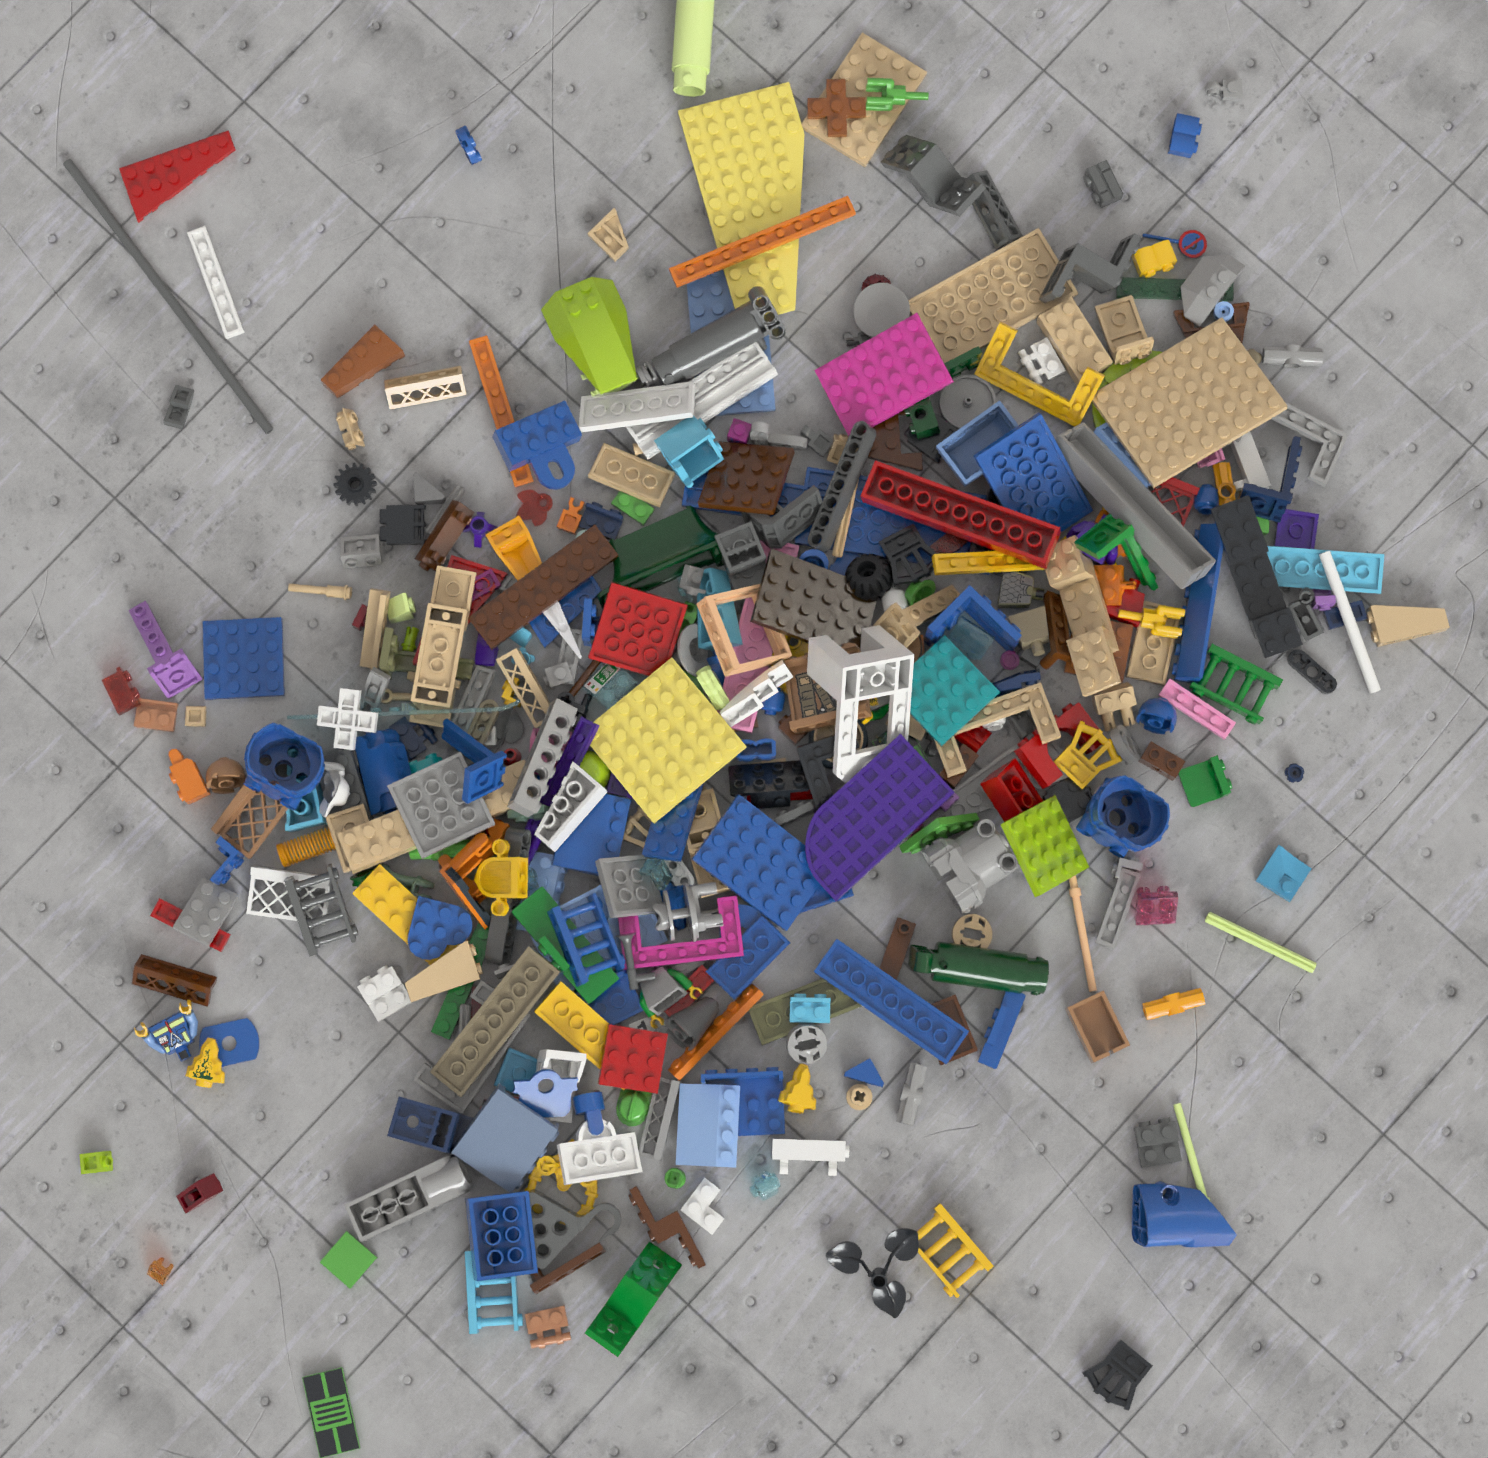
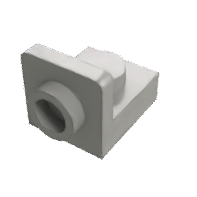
M685 564L679 587L686 589V593L690 595L705 594L706 590L699 588L704 569Z

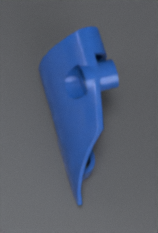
M1163 1181L1152 1184H1135L1133 1187L1132 1238L1135 1243L1143 1247L1174 1245L1184 1247L1230 1246L1237 1236L1221 1213L1198 1189L1171 1185ZM1166 1188L1165 1195H1162L1163 1190Z

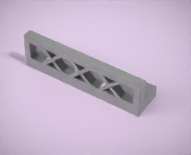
M660 1077V1082L671 1084L670 1091L662 1097L658 1090V1095L660 1096L658 1100H656L657 1094L653 1093L639 1147V1156L659 1161L662 1160L681 1083L680 1081ZM662 1100L665 1105V1111L657 1117L653 1108L656 1103ZM652 1113L655 1116L653 1120H651ZM657 1120L661 1126L660 1131L652 1136L648 1129L649 1124ZM647 1132H648V1134H649V1136H650L651 1138H649V1139L646 1140V1136H647ZM650 1140L656 1146L654 1155L643 1152L645 1143Z

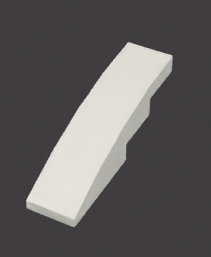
M783 660L767 669L749 683L720 711L721 716L730 727L764 707L762 702L779 692L777 687L793 678L792 673Z

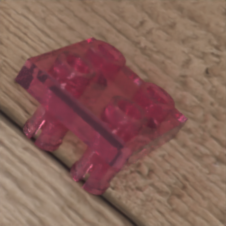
M1163 886L1157 888V892L1150 893L1148 887H1145L1144 893L1143 887L1138 888L1135 924L1176 923L1177 891L1170 892L1168 886H1165V891H1163Z

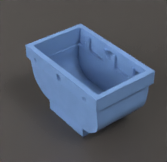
M999 400L936 445V449L962 485L966 487L983 475L973 455L1019 425Z

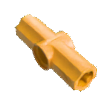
M1230 462L1212 465L1215 486L1219 495V506L1236 500V489L1233 485ZM1221 489H1227L1230 492V496H1223Z
M1201 988L1183 993H1173L1163 996L1161 999L1142 1003L1146 1020H1151L1165 1015H1175L1185 1012L1187 1009L1205 1005V998Z

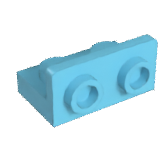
M794 994V997H790V1023H830L831 998H826L827 994H814V998H807L806 994Z

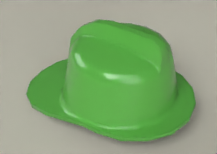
M919 580L918 583H911L907 587L905 597L909 606L935 593L936 586L933 580Z
M621 1089L616 1107L618 1119L627 1126L640 1125L648 1115L652 1093Z

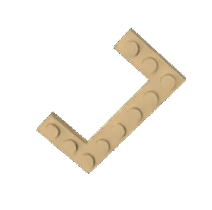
M1041 682L993 699L955 734L966 732L1029 709L1042 744L1061 738ZM954 736L942 747L935 741L947 777L967 771Z

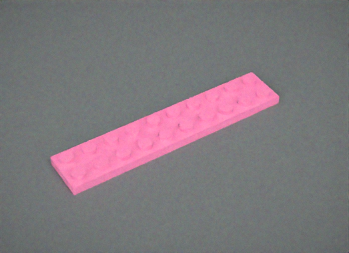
M760 540L767 562L771 549ZM787 543L782 548L775 550L797 558L799 546ZM751 597L745 598L739 621L743 645L733 647L739 664L771 657L773 653L763 626L750 622L755 606ZM769 666L726 676L723 689L729 700L731 701L749 683L769 669ZM758 710L731 728L752 734Z

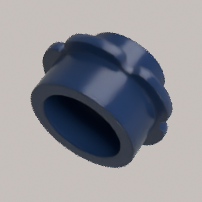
M1292 763L1285 769V776H1287L1289 782H1300L1303 779L1304 769L1302 766Z

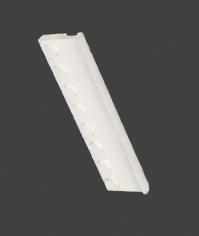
M757 342L715 364L691 380L695 384L693 415L697 420L701 418L704 423L778 375L775 367L770 363ZM684 419L625 427L648 460L661 452L654 440Z

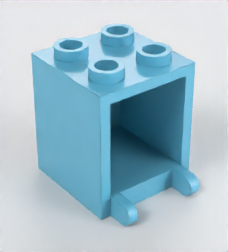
M694 415L692 418H685L654 440L669 466L687 488H691L694 485V480L724 460L720 453L723 449L717 441L714 442V434L709 428L705 430L707 426L701 418L697 420Z

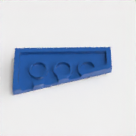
M593 576L558 601L568 625L584 610V598L594 600L599 592L602 591ZM543 613L529 623L544 648L559 635V632Z

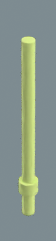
M1178 1103L1173 1105L1195 1185L1207 1197L1182 1105Z

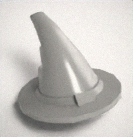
M691 624L682 630L678 639V649L671 657L681 669L685 668L688 673L697 677L696 672L709 665L706 658L714 655L713 651L698 648V624Z

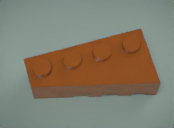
M374 324L326 373L321 382L338 399L359 386L361 382L370 379L377 372L386 369L393 362L405 357V354L394 341Z

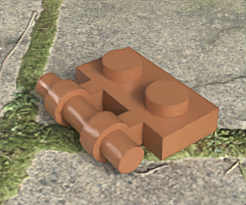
M565 1305L524 1314L528 1335L537 1333V1339L530 1340L531 1349L537 1347L542 1349L546 1348V1345L555 1343L560 1345L564 1344V1341L571 1340L570 1332L562 1333L561 1327L569 1326ZM555 1329V1335L544 1337L543 1331Z

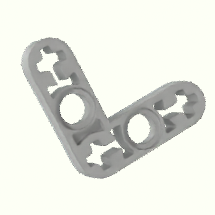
M752 422L750 438L753 444L788 447L794 450L807 449V438L769 433V424Z

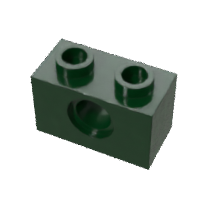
M929 396L905 409L906 416H911L912 423H909L912 435L916 434L918 440L941 433ZM920 413L926 414L922 419L916 418Z

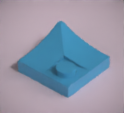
M1278 845L1256 882L1286 901L1291 902L1312 868Z

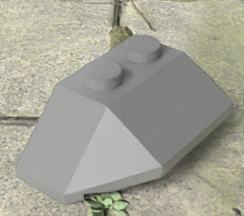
M1231 255L1203 256L1180 287L1184 317L1198 327H1201L1245 268V265Z

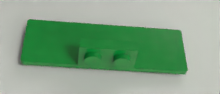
M540 887L513 909L512 914L539 945L537 947L538 950L552 960L550 963L558 970H561L583 999L590 1004L619 980V977L610 967L589 975L587 983L576 987L569 969L570 965L566 962L547 913L550 909L559 905L544 887ZM568 918L566 921L568 929H576L575 924ZM584 935L577 936L573 940L575 947L578 949L591 945ZM597 951L584 955L581 958L582 965L586 968L605 961Z

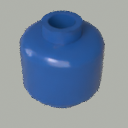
M1203 484L1199 487L1198 494L1194 495V508L1200 514L1209 515L1212 514L1210 509L1219 506L1218 490L1212 485Z
M777 688L779 692L762 702L764 707L761 709L765 710L764 714L776 716V712L783 711L785 693L781 691L782 688Z

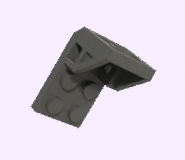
M813 485L786 507L782 508L777 504L773 517H770L771 515L747 512H741L745 524L752 522L758 538L770 549H777L785 546L814 523L822 504L819 489Z

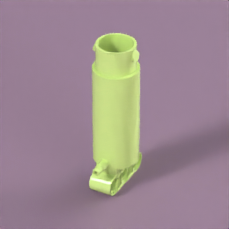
M676 0L672 71L674 72L673 91L676 94L696 97L702 96L706 92V78L710 72L715 0Z

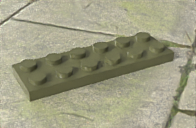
M822 978L753 1005L749 1010V1014L763 1046L786 1037L793 1027L801 1024L790 1023V997H794V994H806L807 998H814V994H827L826 998H831L830 1019L862 1006Z

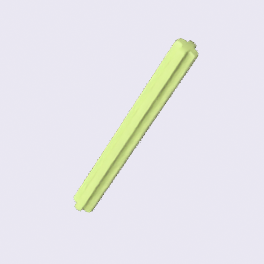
M1209 912L1205 918L1206 923L1310 973L1314 972L1316 968V962L1212 912Z

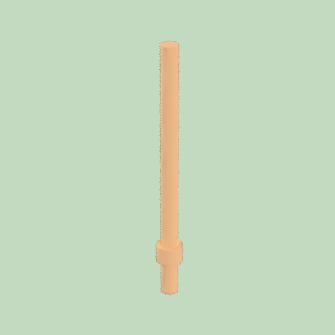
M1075 875L1069 879L1070 898L1072 897L1088 989L1089 992L1097 991L1080 900L1082 894L1081 889L1078 888Z

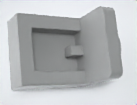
M567 662L546 668V675H543L546 687L550 686L552 690L556 689L555 687L574 681Z
M1127 856V859L1119 858L1112 865L1111 873L1114 874L1113 878H1119L1122 867L1140 873L1143 863H1140L1139 859Z

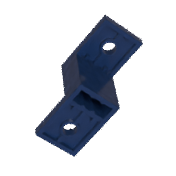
M398 1097L387 1136L452 1154L453 1145L467 1128L473 1117ZM411 1116H416L419 1120L415 1128H411L407 1124L408 1118Z

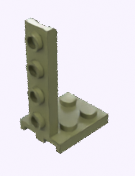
M385 627L379 662L380 670L390 675V680H392V674L395 671L416 672L417 666L412 663L416 652L399 650L400 643L397 641L398 636L395 635L394 629ZM459 658L456 679H471L474 660Z

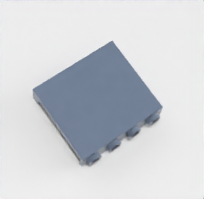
M499 1083L455 1142L451 1153L509 1193H512L514 1189L518 1190L521 1187L525 1174L532 1172L536 1166L534 1163L536 1159L544 1156L548 1149L546 1146L550 1141L554 1142L560 1132H558L559 1124L557 1122L554 1125L508 1094L505 1091L506 1087Z

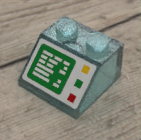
M604 663L582 687L608 710L638 686V684L623 668Z

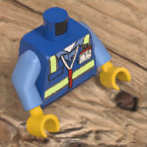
M187 1000L188 1007H183L180 1002L179 1012L148 1027L149 1031H147L145 1023L141 1022L143 1030L138 1031L134 1027L136 1035L142 1037L149 1047L161 1054L171 1055L176 1052L181 1062L190 1058L191 1054L187 1046L195 1042L194 1038L198 1030V1020L191 1009V1001Z

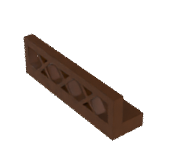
M143 954L140 955L134 965L132 978L133 985L186 1001L190 1000L193 1003L206 1007L210 1004L211 992L217 982L216 976ZM139 974H143V975H145L149 980L144 981V980L138 979V975H139ZM163 980L168 986H161L157 981ZM176 986H183L186 992L179 991ZM195 992L206 993L205 999L198 997Z

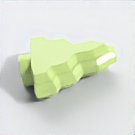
M710 665L705 666L696 672V678L714 708L722 710L730 700L716 673Z

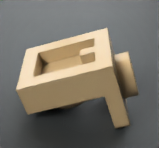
M833 435V443L827 455V461L838 464L848 440V435Z

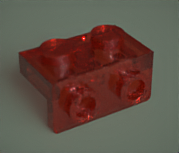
M119 666L116 668V673L102 679V682L117 713L122 715L141 705L138 699L141 696L137 688L132 687L130 683L132 677L128 670L124 671Z

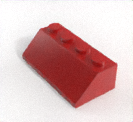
M1016 758L989 774L980 783L1004 822L1043 801Z

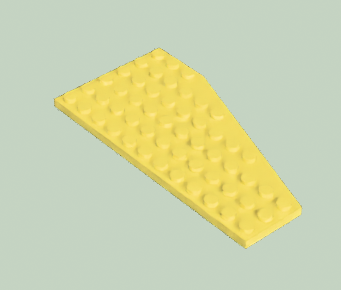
M789 82L678 110V116L717 248L800 215L804 131ZM799 238L723 269L734 309L750 301L748 297L750 289L760 286L767 293L778 315L795 310Z

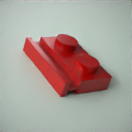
M980 726L954 735V737L977 753L992 733Z

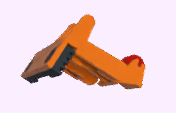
M493 819L495 825L486 829L489 838L485 833H479L453 859L448 855H442L438 860L442 866L439 872L470 914L484 929L490 926L491 917L480 903L487 896L479 891L475 880L472 881L466 876L476 866L494 855L492 844L495 840L505 839V833L510 826L499 819Z

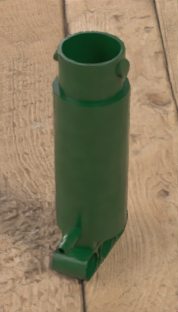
M937 942L934 949L911 945L908 966L913 971L931 973L932 981L1019 994L1023 991L1031 992V995L1044 994L1049 975V962L1040 956L1029 958L1027 954L946 942Z

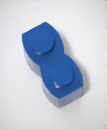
M1180 113L1176 114L1168 154L1191 158L1193 153L1196 154L1198 142H1195L1196 135H1200L1202 129L1199 117Z
M768 738L760 739L756 742L748 739L742 740L747 748L736 756V760L740 762H751L755 759L760 761L774 760L776 758V741Z

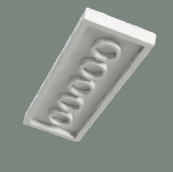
M691 381L666 386L661 385L603 393L596 396H581L579 429L581 432L692 418L694 413L695 384Z

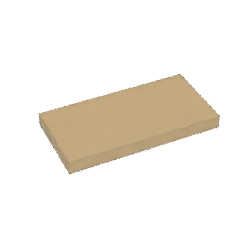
M603 443L588 474V478L659 508L675 477V472L606 443Z
M1144 601L1143 608L1155 609L1161 604ZM1167 618L1165 626L1178 628L1179 619ZM1139 624L1135 633L1126 677L1165 686L1175 639L1152 635L1151 629L1140 627Z

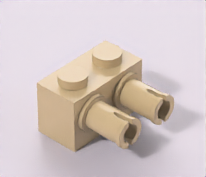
M1129 682L1114 685L1091 695L1094 711L1102 717L1104 731H1111L1110 728L1114 729L1116 727L1113 712L1116 710L1121 711L1123 726H1130L1129 723L1131 725L1136 724L1132 707L1137 705L1133 686Z

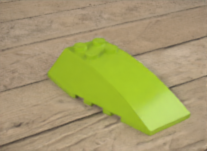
M590 277L556 291L541 309L555 342L573 360L578 369L585 374L596 390L603 394L637 380L627 310L613 280Z

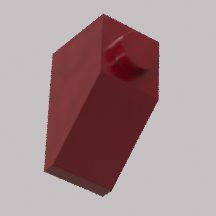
M213 1173L196 1181L176 1197L186 1214L213 1199L224 1190L220 1181Z

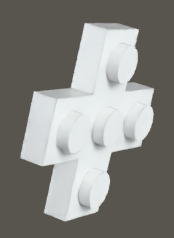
M340 688L338 708L319 706L317 726L336 728L334 748L355 750L357 731L372 733L377 731L378 713L359 710L362 690Z

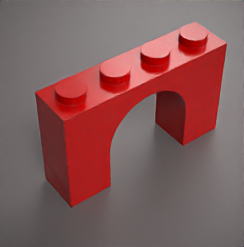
M1079 702L1074 705L1069 703L1061 709L1063 712L1061 715H1054L1059 731L1066 732L1074 737L1080 720L1085 722V725L1099 729ZM1035 729L1032 732L1034 736L1029 740L1025 737L1017 743L1019 747L1014 752L1039 786L1044 789L1059 779L1063 773L1049 756L1047 743L1042 744L1038 731ZM1081 732L1077 742L1079 746L1082 747L1092 735ZM1096 740L1085 751V754L1093 752L1102 744Z

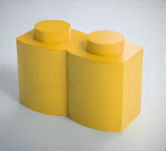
M1169 240L1140 248L1131 256L1139 277L1145 276V278L1154 276L1157 271H1170L1177 263V258Z

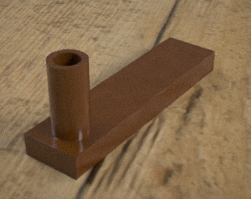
M1047 591L1044 594L1051 651L1040 660V665L1046 670L1059 659L1066 662L1071 660L1066 640L1070 639L1067 615L1061 595L1051 591Z
M898 917L880 965V969L895 980L898 978L916 926L915 923Z
M599 1242L545 1276L538 1268V1273L529 1274L534 1282L530 1287L535 1294H538L604 1254L606 1250Z

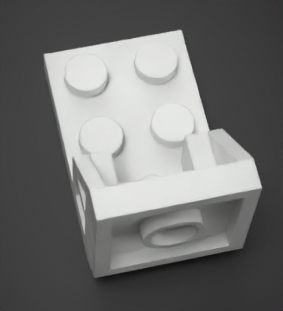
M548 1049L540 1050L537 1058L536 1072L543 1069H551L557 1072L561 1078L578 1077L577 1083H579L587 1054ZM543 1079L538 1084V1089L542 1092H547L553 1087V1081L550 1079ZM575 1091L571 1093V1109L566 1116L545 1119L548 1121L572 1123L574 1106L572 1098L575 1095Z

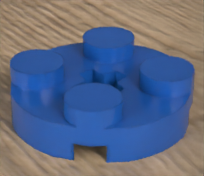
M467 126L456 129V135L470 164L473 165L482 161L478 150H476V143L472 135L470 136Z

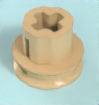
M863 1084L853 1085L847 1092V1103L855 1110L866 1109L872 1102V1092ZM859 1091L860 1094H865L863 1102L855 1101L856 1092Z

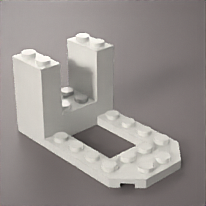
M880 625L862 628L860 653L848 654L828 635L809 638L807 674L837 700L833 773L844 783L853 778L899 734L908 741L914 654ZM890 695L887 743L856 750L859 701Z

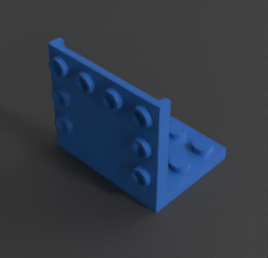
M969 585L927 627L924 642L928 646L932 643H937L943 637L946 629L950 631L957 624L958 617L964 611L1005 651H1014L1022 635L1020 634L1021 630L1014 623L1010 624L1006 620L1007 617L1001 610H995L991 606L992 602L985 595L981 596Z
M767 1067L766 1071L758 1072V1068H746V1072L739 1073L738 1069H725V1073H718L717 1070H705V1074H701L702 1084L740 1086L738 1136L785 1134L784 1104L778 1101L780 1091H783V1071H779V1067Z

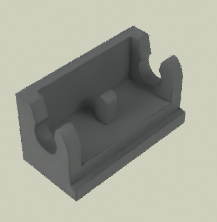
M1026 710L1006 717L1021 740L1036 729Z

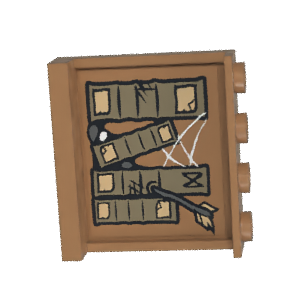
M845 643L841 647L848 654L861 652V649L854 643ZM808 653L802 657H789L783 661L793 675V678L786 682L792 721L789 722L790 729L795 734H800L836 725L837 700L807 674ZM869 699L860 700L858 704V719L871 717Z

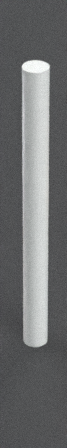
M1329 550L1319 554L1333 595H1335L1339 612L1369 693L1380 691V685L1331 552Z

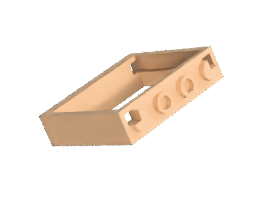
M760 584L705 596L696 604L725 677L775 665L779 661H785L792 656L790 646L784 634L763 627L775 656L743 664L738 662L716 605L750 597L755 605Z

